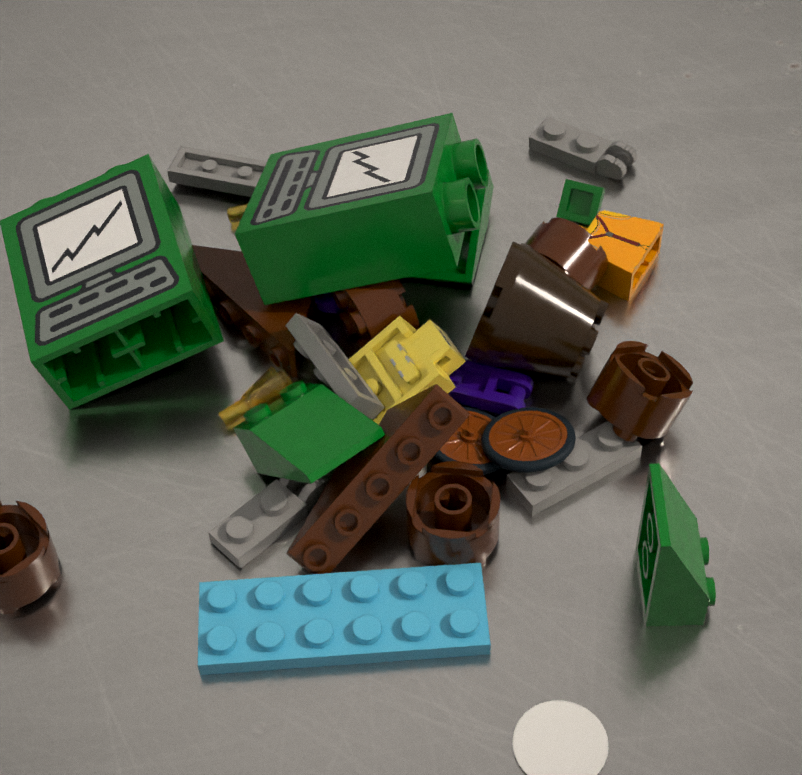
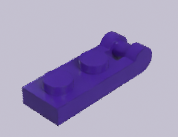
M467 360L449 376L456 387L448 394L461 405L498 413L499 415L510 410L526 408L524 399L530 397L534 386L533 380L523 373L480 365ZM497 389L507 391L508 394L497 392Z

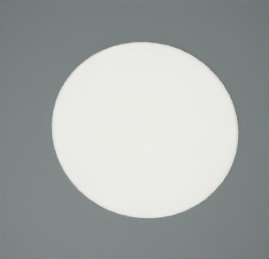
M552 700L535 705L522 715L513 732L512 746L514 756L521 769L527 775H597L607 760L609 743L604 726L591 711L577 703Z

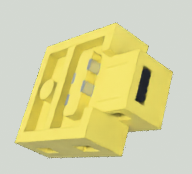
M401 316L397 317L349 359L385 407L374 420L371 419L378 425L388 409L435 384L440 386L447 394L450 393L456 386L449 376L466 362L446 332L433 321L428 320L416 330Z

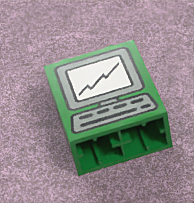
M453 113L270 154L235 232L236 239L264 305L456 268L459 262L464 233L477 230L480 227V209L475 190L488 187V168L482 145L477 138L461 141Z
M149 154L127 164L112 167L96 178L56 196L41 199L31 207L0 220L30 361L69 410L224 342L180 206Z

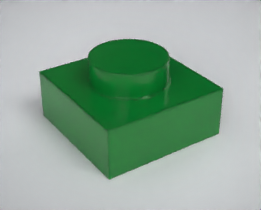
M566 179L556 217L590 225L600 212L606 189Z

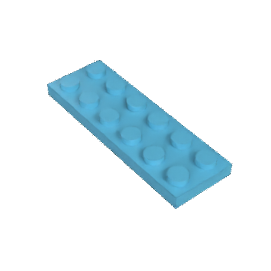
M481 563L199 582L198 669L200 675L490 655L491 651Z

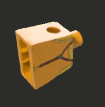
M604 210L597 214L588 228L581 226L592 235L588 242L596 251L601 246L607 255L608 269L597 285L629 301L660 253L664 224Z

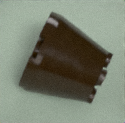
M513 241L465 357L480 365L566 377L576 381L585 357L580 356V353L590 354L599 332L592 325L593 323L600 325L609 302L599 298L531 246Z

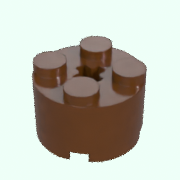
M551 218L548 223L543 221L524 243L531 246L590 291L593 290L608 269V259L603 248L600 246L596 251L588 242L592 235L578 224L567 219Z
M399 279L331 292L338 308L344 311L338 314L343 330L347 336L356 334L359 338L356 340L358 350L364 347L399 316L416 330L420 328L413 305L407 307L402 293L406 291Z
M624 341L616 346L586 398L592 408L599 411L605 419L613 424L614 433L618 437L630 442L635 441L637 437L646 439L664 437L693 392L689 390L693 384L690 374L676 359L661 351L658 357L645 352L649 345L637 341Z
M460 461L440 462L431 466V471L419 478L418 474L410 483L406 494L407 534L409 543L414 551V556L419 562L433 566L481 563V566H483L487 561V557L494 550L499 538L500 493L494 481L492 484L483 476L484 471L477 466Z
M0 501V614H12L20 607L35 601L60 576L58 555L45 519L35 507L26 502L16 501L17 505H2Z

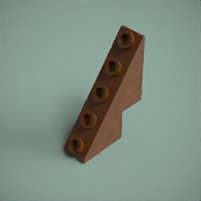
M193 245L211 303L218 309L223 320L229 325L234 323L243 332L244 337L251 346L255 348L259 346L267 353L276 369L279 371L285 370L290 376L298 378L305 357L294 347L293 343L296 339L285 325L296 313L316 322L315 297L309 296L264 305L242 251Z
M437 384L388 409L379 424L385 436L336 468L286 554L310 574L331 573L464 423L470 413Z

